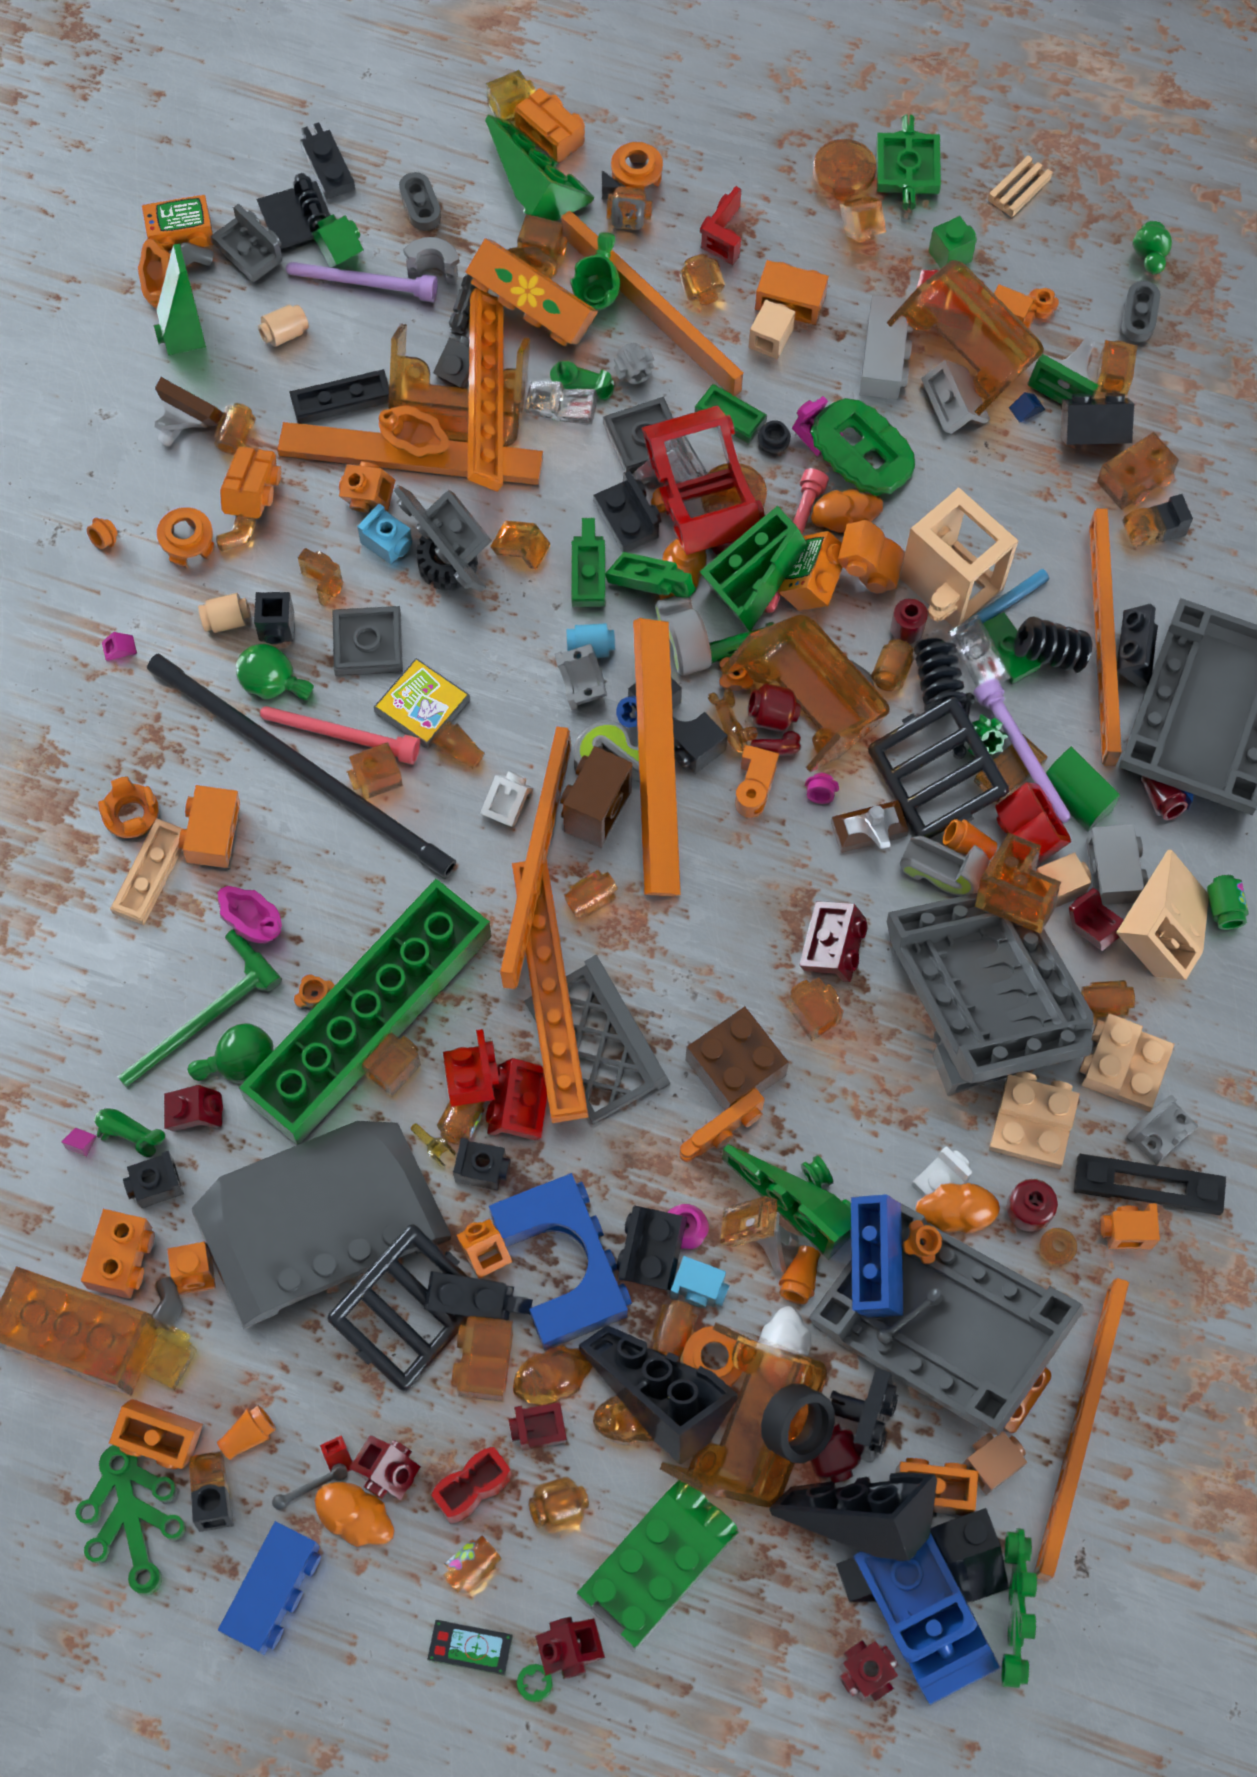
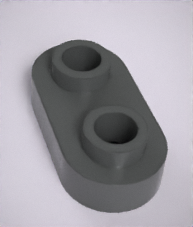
M418 172L404 175L399 182V191L412 226L421 231H429L436 228L441 221V210L430 180L427 176Z
M1138 281L1132 284L1126 297L1122 332L1129 340L1135 342L1148 340L1156 326L1160 291L1151 282Z

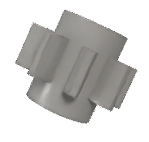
M629 343L618 350L617 358H614L616 364L614 370L619 380L627 378L631 384H639L651 376V369H654L652 362L655 359L649 347L641 349L640 344Z

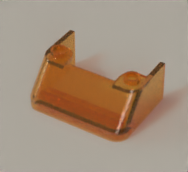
M956 260L950 261L917 287L886 322L892 327L905 317L907 323L916 330L928 331L934 327L978 371L973 378L975 391L980 397L986 399L974 411L978 416L989 408L1044 353L1041 341L965 264Z
M400 323L391 338L388 409L399 406L414 407L423 413L437 418L440 428L446 433L450 441L468 442L469 389L430 384V368L427 363L420 358L406 356L407 324ZM524 337L518 349L516 369L507 368L503 370L504 447L512 445L520 431L527 390L530 338Z
M802 614L795 615L749 634L720 670L724 675L745 668L750 678L757 683L771 684L777 681L781 687L794 691L796 702L801 704L803 712L819 728L812 737L817 755L806 766L809 772L839 759L879 725L890 712L887 701L813 619Z
M715 1322L713 1330L736 1340L732 1361L738 1370L746 1373L738 1399L735 1402L720 1444L710 1442L706 1447L693 1455L689 1468L662 1462L660 1470L700 1492L769 1508L784 1494L795 1463L775 1454L766 1447L761 1436V1421L764 1410L770 1399L781 1388L792 1383L804 1384L822 1393L827 1378V1370L821 1361L755 1334ZM808 1404L803 1406L792 1419L788 1431V1442L793 1441L804 1428L808 1416Z

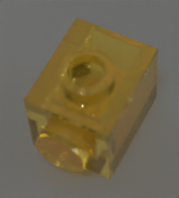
M519 69L486 83L487 104L495 117L512 122L515 121V107L524 99H529V96L536 90L532 81H526Z

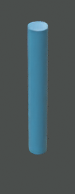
M1044 569L1039 570L963 622L965 630L976 623L981 625L999 615L1049 580L1048 573Z

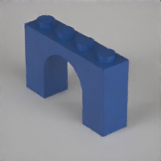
M572 1173L489 1205L493 1224L499 1230L506 1247L542 1233L557 1232L573 1238L583 1248L587 1256L588 1267L586 1274L575 1289L567 1294L529 1308L530 1317L544 1351L628 1318L627 1306L632 1304L625 1284L618 1285L614 1277L613 1271L617 1270V1264L611 1250L607 1249L604 1251L600 1243L599 1237L604 1236L600 1222L596 1215L590 1217L585 1204L590 1202L586 1188L582 1181L579 1183L575 1182Z

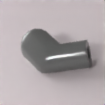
M171 1277L162 1278L155 1283L161 1301L146 1320L148 1329L153 1333L169 1330L182 1312V1303Z

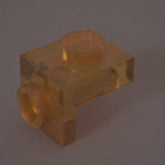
M505 520L490 547L496 555L521 557L529 568L537 569L550 547V542L535 523Z
M304 548L298 556L301 574L319 583L316 588L320 604L326 606L332 597L336 598L343 587L340 565L333 562L323 552L316 551L315 553Z

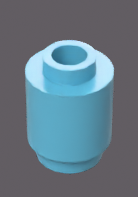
M607 623L575 625V629H566L567 651L591 644L597 658H608L609 651L615 650L614 630H608ZM577 654L576 659H580L582 654Z

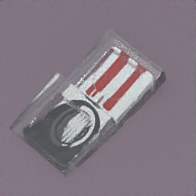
M530 382L523 409L526 413L550 420L592 424L599 396L595 389H564L561 382Z
M978 615L948 631L952 642L957 645V653L965 663L976 688L990 679H997L1001 684L1011 678L992 638Z

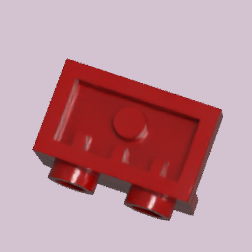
M483 1029L476 1030L478 1046L460 1047L443 1052L451 1107L495 1100L492 1085L500 1084L493 1041L485 1042Z
M510 1058L497 1066L500 1084L492 1085L495 1100L490 1102L486 1110L487 1134L495 1136L504 1132L536 1141L542 1137L547 1102L544 1069L541 1065Z

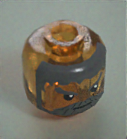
M619 186L615 189L614 194L609 193L606 218L611 220L614 228L641 230L645 220H651L653 201L647 200V193L642 188Z

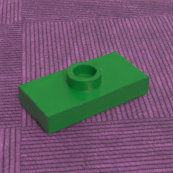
M1004 612L981 624L990 642L988 645L998 657L1006 677L1012 685L1041 668L1042 664L1037 659L1031 661L1026 659V656L1021 658L1015 656L1013 644L1018 630Z

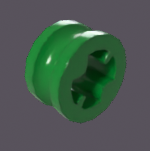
M814 1156L812 1163L804 1162L801 1164V1169L807 1182L820 1188L824 1184L830 1186L834 1183L827 1165L820 1156Z
M531 1664L521 1670L517 1678V1688L524 1699L530 1702H541L551 1693L553 1686L552 1676H545L542 1665ZM536 1672L544 1675L541 1681L546 1682V1687L543 1691L537 1689L533 1695L525 1691L528 1688V1684L523 1685L524 1679L527 1675L534 1677Z

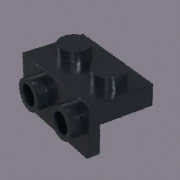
M1152 604L1123 611L1117 671L1139 688L1148 686L1153 671L1158 625L1154 623L1156 607Z

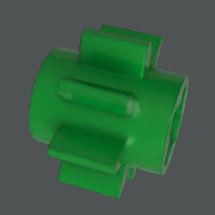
M981 714L979 720L972 722L974 728L990 755L1003 752L1004 739L1008 738V734L1000 730L1003 723L996 718L990 721L989 718ZM969 747L967 751L974 755Z

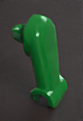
M560 361L550 371L552 383L561 390L593 393L601 401H607L614 391V380L611 378V374L601 369L600 373L577 367L573 362Z
M101 1109L94 1117V1122L98 1127V1138L102 1134L101 1140L103 1141L109 1139L111 1135L120 1136L135 1143L136 1151L147 1158L153 1157L156 1153L154 1145L161 1144L165 1139L164 1131L160 1129L151 1131L116 1109Z

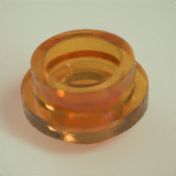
M1052 1228L1042 1236L1039 1248L1041 1255L1047 1262L1053 1265H1065L1075 1257L1077 1241L1068 1230ZM1053 1241H1062L1065 1244V1250H1055Z

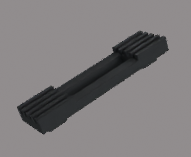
M1081 1153L1077 1157L1075 1193L1157 1203L1214 1215H1221L1224 1212L1226 1176ZM1115 1172L1186 1183V1195L1114 1184Z

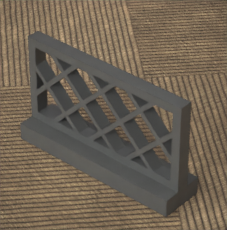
M597 954L584 961L585 966L566 976L568 993L570 992L571 985L584 977L590 985L586 1001L569 997L570 1004L584 1007L580 1024H574V1030L577 1031V1049H579L583 1032L601 1037L597 1055L578 1051L580 1058L595 1061L590 1079L582 1078L583 1084L588 1085L585 1098L588 1116L593 1124L656 1088L660 1090L670 1084L668 1077ZM594 995L598 999L600 1005L592 1003ZM531 996L524 1000L536 1022L533 998ZM590 1008L606 1013L607 1020L604 1031L585 1027ZM611 1025L618 1035L609 1033ZM607 1039L623 1043L625 1048L621 1062L602 1057ZM629 1055L635 1065L627 1063ZM600 1063L619 1067L614 1086L595 1082ZM625 1069L639 1072L645 1084L632 1091L619 1088ZM593 1087L612 1091L609 1104L595 1112L589 1102ZM618 1093L624 1095L616 1100Z

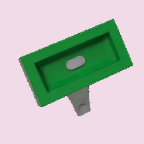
M1086 336L1080 346L1064 360H1053L1042 354L1035 364L1027 385L1062 404V399H1072V395L1078 393L1091 394L1092 398H1094L1099 385L1089 378L1087 366L1092 361L1091 351L1095 340Z

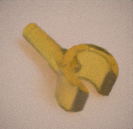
M417 1123L411 1126V1131L425 1143L427 1153L439 1166H445L440 1160L441 1154L445 1151H450L454 1156L456 1155L455 1150L444 1138L430 1136Z

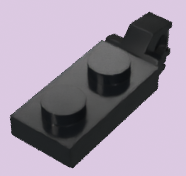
M431 1271L424 1309L500 1321V1319L509 1321L510 1312L530 1315L529 1308H532L533 1299L513 1296L514 1286L506 1285L503 1282Z

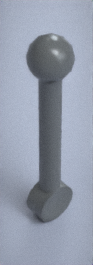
M935 1288L929 1290L924 1301L890 1328L880 1330L877 1334L878 1341L882 1344L889 1343L894 1333L930 1305L940 1304L943 1300L940 1290Z
M342 1463L335 1464L330 1473L286 1495L278 1494L272 1499L273 1507L278 1510L286 1507L287 1502L333 1479L337 1481L344 1480L348 1474L346 1466Z

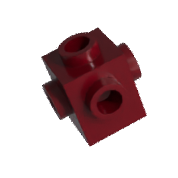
M370 1435L349 1469L367 1481L363 1487L375 1496L383 1499L388 1494L401 1500L405 1492L413 1484L414 1478L421 1466L409 1458L412 1451L401 1443L392 1440L389 1444Z
M572 1617L558 1619L549 1623V1631L535 1636L545 1676L562 1673L563 1679L576 1677L586 1673L585 1665L605 1658L595 1618L573 1622Z
M862 1640L843 1653L847 1660L839 1666L843 1673L839 1678L851 1697L857 1695L860 1701H863L868 1696H871L873 1701L876 1702L894 1689L890 1682L898 1677L894 1670L898 1667V1663L886 1645L880 1648L875 1641L867 1646ZM866 1662L874 1663L878 1669L876 1676L869 1677L864 1673L863 1667Z

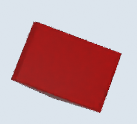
M342 1435L320 1445L330 1472L332 1467L338 1463L344 1464L347 1472L351 1471L349 1468L353 1461Z

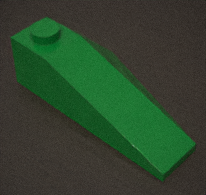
M487 115L485 121L515 198L524 206L523 212L536 221L542 218L555 222L561 219V216L569 210L575 212L592 203L595 197L572 174H568L566 177L561 171L556 169L558 162L552 157H548L536 150V144L508 121Z
M180 243L172 247L157 307L160 324L154 325L158 344L165 343L168 356L206 347Z
M728 1144L723 1149L722 1160L768 1204L779 1212L827 1260L851 1238L850 1201L847 1199L841 1201L836 1195Z

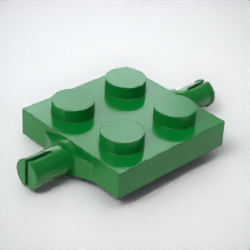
M908 114L902 116V131L894 133L877 132L876 139L877 192L902 193V207L905 210H908V204L909 210L915 209V194H939L941 188L940 134H923L914 131L915 117L911 114L909 115V121Z

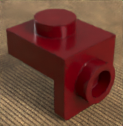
M1095 888L1078 897L1069 906L1073 930L1099 950L1103 951L1120 938L1116 932L1124 919L1102 904L1100 892Z
M195 1085L164 1093V1129L175 1132L202 1124L212 1128L222 1126L223 1103L221 1092L201 1085Z
M560 1402L522 1409V1406L514 1407L516 1417L509 1418L512 1442L520 1440L522 1451L567 1442Z

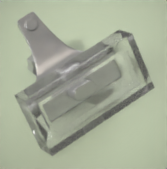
M686 436L664 442L674 479L678 482L708 474ZM650 459L635 471L636 478L641 480L643 485L650 482L651 478L656 476L655 470H652Z

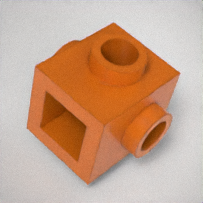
M360 462L359 466L346 464L344 475L339 482V497L350 504V509L357 512L368 513L369 509H374L379 503L384 506L385 511H388L396 479L379 468V466L369 462Z

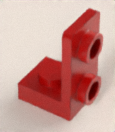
M737 186L733 188L729 195L724 194L715 213L712 217L707 216L700 227V233L702 234L701 248L731 265H734L740 257L741 237L737 236L734 231L724 227L740 208L742 189Z

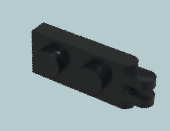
M319 122L313 124L315 135L311 134L308 126L301 128L304 137L300 139L301 147L326 200L355 190V182L330 130L323 131Z

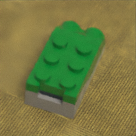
M685 1478L679 1479L577 1591V1598L635 1652L739 1534L738 1527L690 1481Z

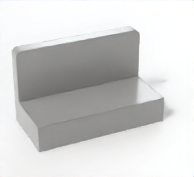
M944 360L921 378L944 432L953 434L971 419L984 424L990 420L966 367Z

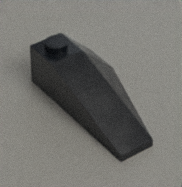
M609 1325L579 1344L581 1353L652 1439L680 1465L711 1442L738 1399V1393L711 1370L699 1366L698 1369L680 1362L679 1356L670 1352L667 1355L661 1354L648 1348L645 1341Z
M899 1472L891 1473L889 1476L890 1481L871 1483L868 1476L857 1478L855 1483L837 1488L833 1481L792 1486L769 1510L772 1516L874 1557L909 1561L930 1537L937 1478L935 1474Z
M987 1508L931 1527L930 1533L967 1602H974L1010 1589L1001 1545ZM854 1557L836 1564L849 1603L876 1602Z

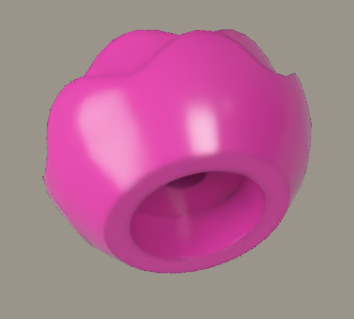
M691 1204L674 1206L668 1213L686 1216V1223L689 1225V1228L684 1231L681 1249H695L699 1247L709 1231V1224L705 1214L701 1209Z

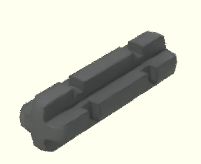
M468 274L463 277L462 288L459 289L453 308L454 313L451 314L449 320V329L463 334L467 329L469 323L467 320L470 319V295L477 288L471 283L473 277Z

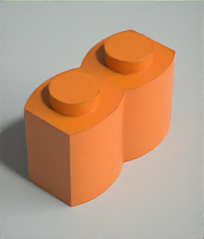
M862 520L846 525L838 561L850 575L859 577V580L869 591L884 593L885 591L897 589L905 553L896 542L886 538L878 526L867 520Z

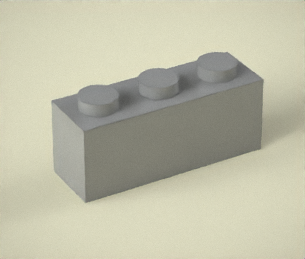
M872 295L859 395L898 400L900 387H907L909 368L903 367L904 360H910L912 340H906L907 332L913 333L915 313H909L911 299Z

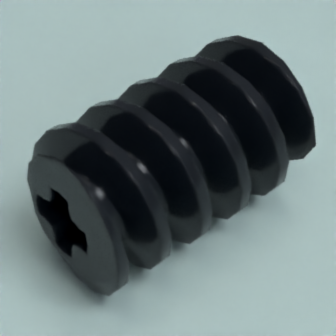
M1032 616L1027 618L1019 627L1014 639L1013 652L1015 656L1020 658L1026 656V659L1031 661L1037 659L1041 664L1049 662V665L1052 667L1060 666L1061 669L1066 671L1073 668L1075 673H1079L1090 660L1092 640L1086 631L1077 630L1069 626L1065 627L1059 623L1054 624L1049 620H1042Z
M940 638L924 639L914 646V652L917 655L915 658L916 664L919 667L918 675L921 679L920 687L923 691L922 699L923 703L926 704L924 707L925 711L952 696L956 697L961 704L967 700L966 694L959 692L964 688V683L958 680L962 676V671L956 667L960 663L959 657L954 655L958 651L957 645L945 642Z

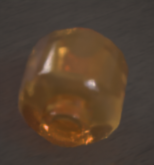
M699 254L687 259L684 262V267L679 272L686 298L693 302H700V305H708L717 301L718 294L725 288V281L718 261L714 258H708L707 254Z
M561 1477L536 1486L533 1497L528 1500V1506L535 1526L537 1528L542 1527L547 1533L552 1534L579 1526L584 1519V1509L589 1507V1500L583 1486H577L569 1477Z

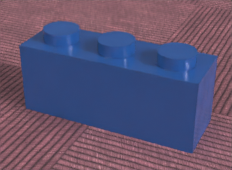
M887 1194L851 1197L852 1310L866 1318L903 1316L901 1203Z
M275 1521L222 1620L218 1631L262 1655H265L268 1648L274 1650L284 1631L280 1624L286 1612L293 1613L302 1597L303 1591L299 1590L302 1581L306 1575L311 1577L319 1565L322 1557L321 1554L317 1553L320 1549L319 1544Z

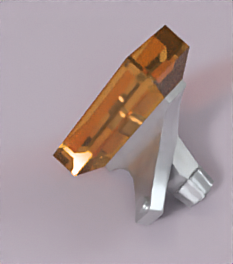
M763 1196L723 1209L720 1244L735 1247L754 1241L758 1242L764 1248L776 1275L786 1271L782 1248L794 1250L798 1246L799 1239L797 1235L779 1225L780 1213L777 1212V1199Z

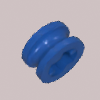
M636 696L625 697L617 705V718L623 726L628 728L638 727L637 711L635 712V718L630 716V713L633 711L631 706H637Z

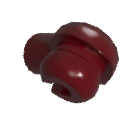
M787 731L782 735V739H752L750 746L779 753V756H792L801 749V737L797 732Z

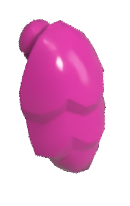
M226 886L217 892L221 919L232 926L240 937L255 943H269L274 941L281 933L282 923L277 908L257 891Z

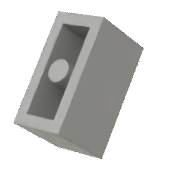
M1134 825L1092 827L1086 843L1093 888L1100 892L1102 904L1135 903L1148 882L1146 869H1141L1140 858L1143 855L1141 837H1136Z

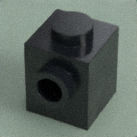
M256 592L254 624L259 642L274 645L283 642H293L295 611L290 592Z

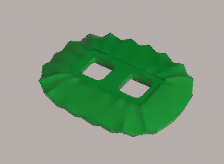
M845 398L825 407L814 418L810 431L813 436L814 447L821 451L823 459L831 464L834 472L841 474L846 482L853 483L859 492H869L874 496L883 493L892 494L912 477L915 469L914 452L908 441L875 408L866 405L861 400ZM849 427L853 428L862 437V440L854 446H851L840 435ZM871 450L876 451L885 460V463L877 469L863 457Z

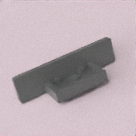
M397 485L393 491L400 498L397 501L398 506L408 516L413 515L418 521L416 525L417 530L427 540L430 541L432 539L436 544L435 553L447 565L451 563L457 571L454 574L456 580L466 589L471 587L482 592L486 586L468 563L492 540L455 493L447 490L429 509L425 510L411 491Z

